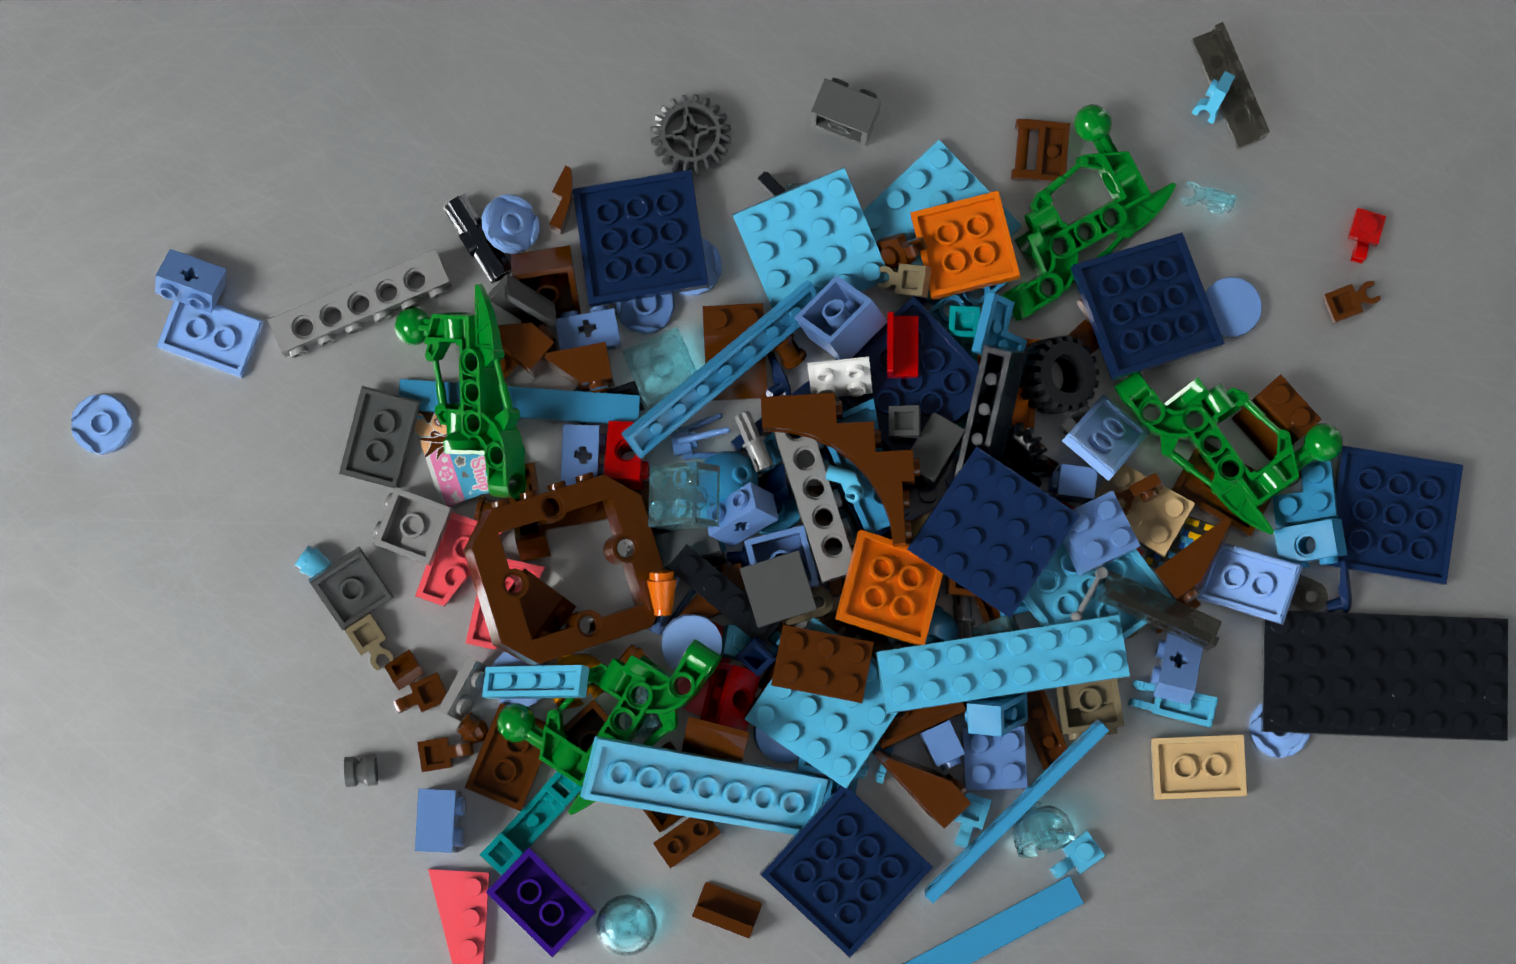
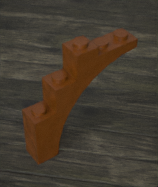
M835 393L761 397L763 432L790 433L811 438L833 448L851 461L869 480L882 501L890 523L893 547H905L906 539L912 538L911 520H904V508H910L909 489H903L902 485H915L914 476H920V458H913V450L876 452L875 448H882L881 429H874V421L837 423L838 419H843L842 401H836Z

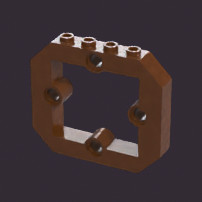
M593 472L575 477L577 483L566 486L564 480L548 485L549 492L538 495L537 489L519 494L520 501L510 503L509 498L492 502V509L482 512L463 550L493 646L529 665L541 664L651 628L657 617L654 615L646 580L649 579V572L664 570L642 496L606 475L594 477ZM545 500L553 505L551 516L547 515L543 510ZM602 501L613 534L604 543L603 553L609 563L622 565L635 606L604 616L591 609L578 611L568 617L566 628L531 639L519 600L528 591L529 579L522 570L509 568L499 533L533 522L539 524L557 522L568 511ZM620 541L627 547L625 557L621 556L617 549ZM507 577H511L515 582L513 593L508 592L505 588ZM582 618L587 619L590 625L587 634L580 629Z

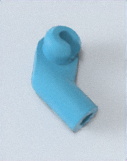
M833 465L828 466L825 479L841 483L848 502L856 503L860 501L864 496V487L858 474L848 469Z

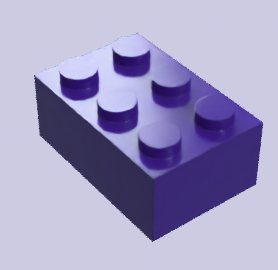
M529 847L486 891L551 957H554L597 912L532 847Z

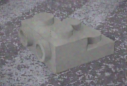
M395 487L394 492L389 493L385 500L384 510L386 512L382 522L379 521L374 528L373 538L375 540L373 544L431 566L453 509Z

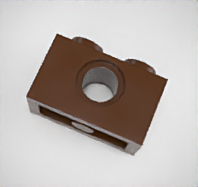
M689 817L653 844L671 869L717 837L721 832L713 821Z

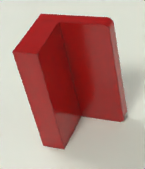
M888 311V378H918V316H894V311Z

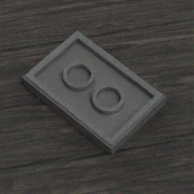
M361 386L339 474L394 489L395 487L399 488L422 401Z

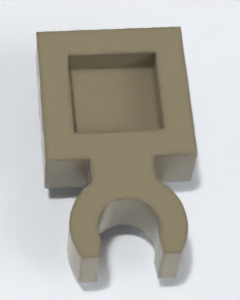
M899 264L897 272L893 268L882 266L879 271L889 274V280L886 283H877V287L887 291L895 289V294L900 296L927 298L932 268L922 265Z
M368 613L344 629L360 655L367 651L370 652V662L374 669H380V665L376 661L377 656L380 654H385L390 662L394 660L391 650L382 647L380 644L387 637L371 613Z

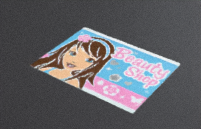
M419 412L415 428L440 504L451 506L481 494L489 493L484 455L444 454L443 440L447 437L446 425H441L436 414L433 412Z

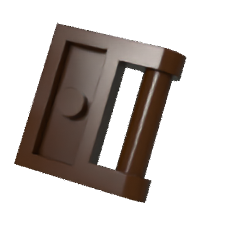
M1016 119L1015 130H1018L1015 167L1011 170L1010 179L1014 181L1052 183L1057 177L1066 173L1070 123ZM1030 131L1039 132L1035 170L1026 169Z

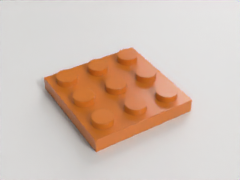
M999 191L910 212L916 238L923 237L928 247L925 250H920L923 266L932 268L929 282L932 300L1021 279Z
M860 530L857 533L835 619L917 646L925 645L943 573L907 550L909 545L893 547L892 539Z

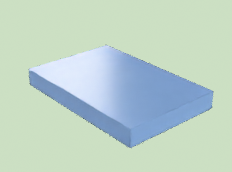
M174 300L156 347L243 378L264 322L217 304L213 312L209 313L193 309L189 305Z
M1103 394L1066 435L1062 442L1109 481L1149 433Z
M1224 543L1202 588L1198 590L1200 594L1197 599L1283 625L1303 567L1299 564Z

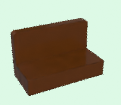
M706 882L692 917L750 939L762 904L756 900Z

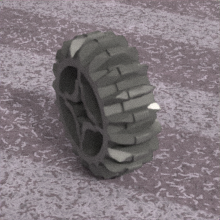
M694 94L693 102H688L687 96L682 95V104L678 105L677 101L672 98L670 100L671 110L664 105L661 107V112L665 117L660 115L654 116V121L661 126L651 127V133L659 135L651 138V144L655 146L661 145L654 152L656 156L666 154L662 159L664 166L674 161L671 168L673 172H676L681 165L683 166V171L689 170V167H694L695 174L700 175L701 165H704L705 169L709 172L712 170L710 160L718 165L721 163V158L717 153L727 155L728 149L722 144L731 143V137L724 135L731 131V125L722 124L727 120V115L725 113L717 115L720 111L718 104L709 109L710 98H705L703 103L699 104V95ZM692 113L706 117L713 126L708 127L707 124H697L692 117ZM683 115V125L679 129L673 130L672 134H666L672 121ZM688 122H690L691 129H694V148H692L691 140H688V136L686 138L683 137L687 135ZM716 135L711 148L702 155H699L698 147L700 143L708 140L709 136ZM674 143L675 145L685 146L689 150L690 157L676 153L669 144Z

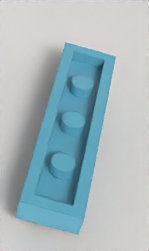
M584 665L486 667L482 697L488 699L586 698L589 667Z

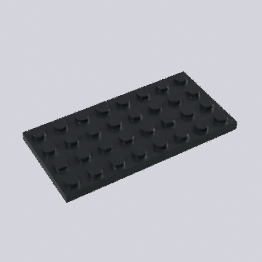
M1290 610L1287 612L1283 625L1263 619L1261 732L1508 741V619Z

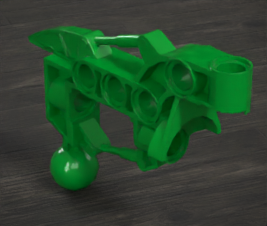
M1089 104L1082 107L1074 120L1076 133L1083 140L1093 142L1098 153L1077 157L1076 164L1062 176L1057 177L1045 189L1035 193L1029 205L1032 211L1024 216L1029 231L1014 240L1037 274L1031 280L1021 283L1002 294L1004 298L1015 302L1012 314L1016 321L1035 313L1070 288L1072 282H1075L1070 268L1078 263L1079 251L1107 235L1113 234L1117 238L1096 258L1110 254L1123 239L1132 237L1135 232L1144 227L1160 212L1176 187L1175 183H1170L1151 194L1129 151L1118 152L1109 135L1112 126L1111 116L1105 108L1099 105ZM1079 168L1098 171L1112 200L1069 224L1067 222L1063 223L1057 210L1051 204L1053 200L1050 195L1066 182L1065 180ZM1108 209L1115 215L1113 225L1107 224L1104 218V214ZM1081 224L1087 225L1090 231L1089 237L1086 240L1079 235ZM1056 238L1062 240L1064 244V250L1061 254L1056 253L1053 249V242ZM1045 279L1049 280L1053 286L1050 295L1044 294L1041 288V284Z
M483 284L475 285L476 313L445 312L432 314L430 318L424 310L411 307L401 311L394 325L396 335L401 342L412 346L423 342L428 344L425 358L429 362L433 361L436 378L435 386L439 403L435 406V414L440 424L446 425L447 437L443 440L444 454L484 455L489 493L493 497L519 499V494L525 493L527 485L525 478L526 453L522 436L516 426L520 412L517 408H513L508 385L504 380L500 361L504 358L505 353L502 348L496 315ZM451 343H456V346H459L460 403L447 402L445 385L442 382L439 360L444 358Z
M1140 372L1130 375L1114 386L1121 400L1131 409L1140 424L1152 435L1160 438L1161 454L1163 457L1170 458L1188 473L1191 472L1211 487L1212 494L1216 495L1242 521L1269 535H1272L1274 530L1257 508L1298 481L1299 470L1314 460L1328 462L1335 459L1341 453L1343 447V437L1336 427L1325 423L1311 427L1305 435L1304 445L1294 452L1290 433L1287 430H1280L1265 416L1266 414L1249 399L1246 392L1236 388H1231L1227 391L1222 383L1208 390L1198 377L1164 404L1155 391L1147 384ZM1243 406L1278 435L1277 455L1263 468L1253 472L1248 470L1217 426ZM1148 407H1156L1161 415L1157 420L1150 421L1144 417V410ZM1191 414H1198L1202 417L1203 424L1198 428H1192L1187 425L1186 418ZM1210 438L1217 439L1221 444V448L1215 453H1210L1204 448V442ZM1178 441H1191L1214 473L1213 481L1174 451ZM1226 463H1233L1238 467L1239 473L1235 477H1226L1221 471L1222 466Z
M695 639L686 649L672 675L644 655L640 659L631 655L626 664L613 658L609 665L601 663L590 668L587 688L593 682L619 700L597 736L632 742L649 714L657 713L663 726L644 741V745L654 746L670 731L677 729L678 710L687 706L699 694L707 679L717 668L722 656ZM683 677L688 678L691 683V689L685 695L678 690V682ZM641 686L645 687L649 693L648 700L643 704L639 703L636 699V691ZM567 698L557 709H552L548 712L544 730L536 725L534 714L527 706L520 703H512L505 706L497 719V727L500 734L511 742L528 741L540 749L539 759L582 787L593 743L589 750H583L567 740L568 736L564 734L562 712L575 698ZM623 713H628L632 718L631 727L627 730H624L619 724L620 716ZM580 791L568 813L569 815H574L596 801L583 799L580 796Z

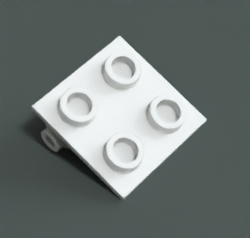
M869 356L807 363L811 394L835 393V397H858L873 393Z

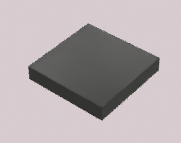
M360 546L308 579L342 631L394 598Z
M799 550L740 568L758 628L817 610Z

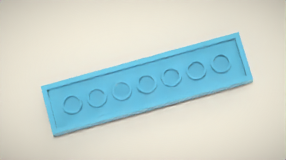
M1119 615L876 652L886 714L1130 676Z
M595 736L580 796L585 800L795 835L822 806L828 779L820 775Z

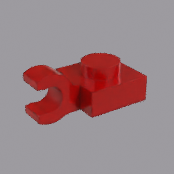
M1361 208L1355 210L1347 237L1356 241L1350 261L1362 264L1363 260H1366L1369 245L1376 247L1379 244L1386 216Z

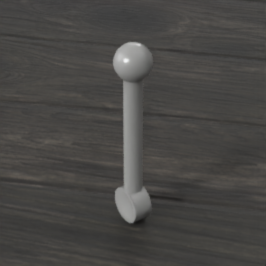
M1099 567L1095 571L1096 578L1078 610L1071 614L1073 622L1082 621V613L1100 581L1108 576V570L1105 567Z

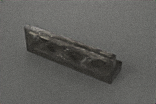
M1221 22L1216 24L1212 31L1192 38L1191 43L1209 85L1213 79L1219 81L1224 71L1235 76L1219 109L1235 147L1239 150L1264 140L1270 130L1226 27Z
M1111 570L1108 572V576L1105 578L1096 600L1207 651L1217 645L1219 637L1216 635L1222 621Z

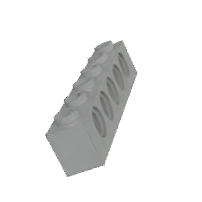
M433 249L268 319V322L281 353L285 357L290 355L291 358H296L308 352L307 348L315 344L325 346L336 340L335 336L347 332L349 335L364 328L363 324L374 320L375 323L387 320L392 316L391 312L400 308L403 310L411 307L415 308L420 305L419 300L430 296L431 299L439 298L448 292L447 289L452 287L437 250ZM416 275L425 277V283L419 289L410 287V280ZM388 287L397 289V295L391 301L382 299V292ZM359 299L369 300V307L365 312L358 313L354 311V305ZM331 311H340L341 319L338 323L331 325L326 322V317ZM305 322L312 323V333L308 336H300L298 332L300 325Z
M774 432L821 583L824 584L846 577L853 552L847 536L852 535L847 518L841 519L838 507L843 506L838 489L832 490L829 480L825 479L830 463L828 459L822 460L819 449L824 448V445L811 438L801 437L795 439L790 437L788 433ZM803 452L810 453L814 457L813 465L808 468L801 467L796 460L798 455ZM812 481L821 483L824 488L823 493L818 497L810 496L806 491L808 483ZM821 510H826L832 514L833 521L828 526H821L816 522L815 515ZM835 539L841 543L842 551L838 555H830L825 551L824 545L828 540Z

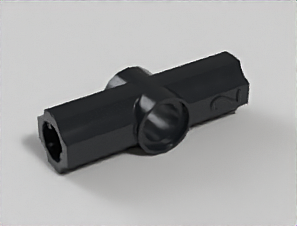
M463 194L450 200L443 208L452 224L460 233L458 236L472 258L475 257L490 283L498 282L506 274H510L512 272L511 264L504 253L495 248L486 238L482 229V220L467 196Z

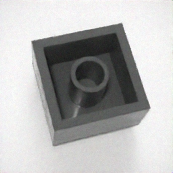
M825 78L811 110L810 124L866 146L879 115L881 100L876 99L877 95L869 90L860 89V92L848 88L849 84L841 79L832 78V80H828Z

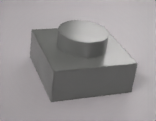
M919 405L889 406L890 439L921 438V408Z

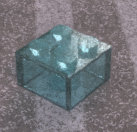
M678 327L622 351L647 411L697 371Z
M701 462L650 466L648 527L671 531L719 527L720 466Z

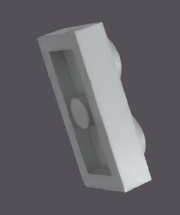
M467 656L438 710L462 722L464 716L470 711L472 702L479 689L484 685L485 668L488 666Z

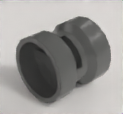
M376 755L365 756L360 761L354 756L344 758L346 787H356L359 782L365 783L367 786L378 785Z

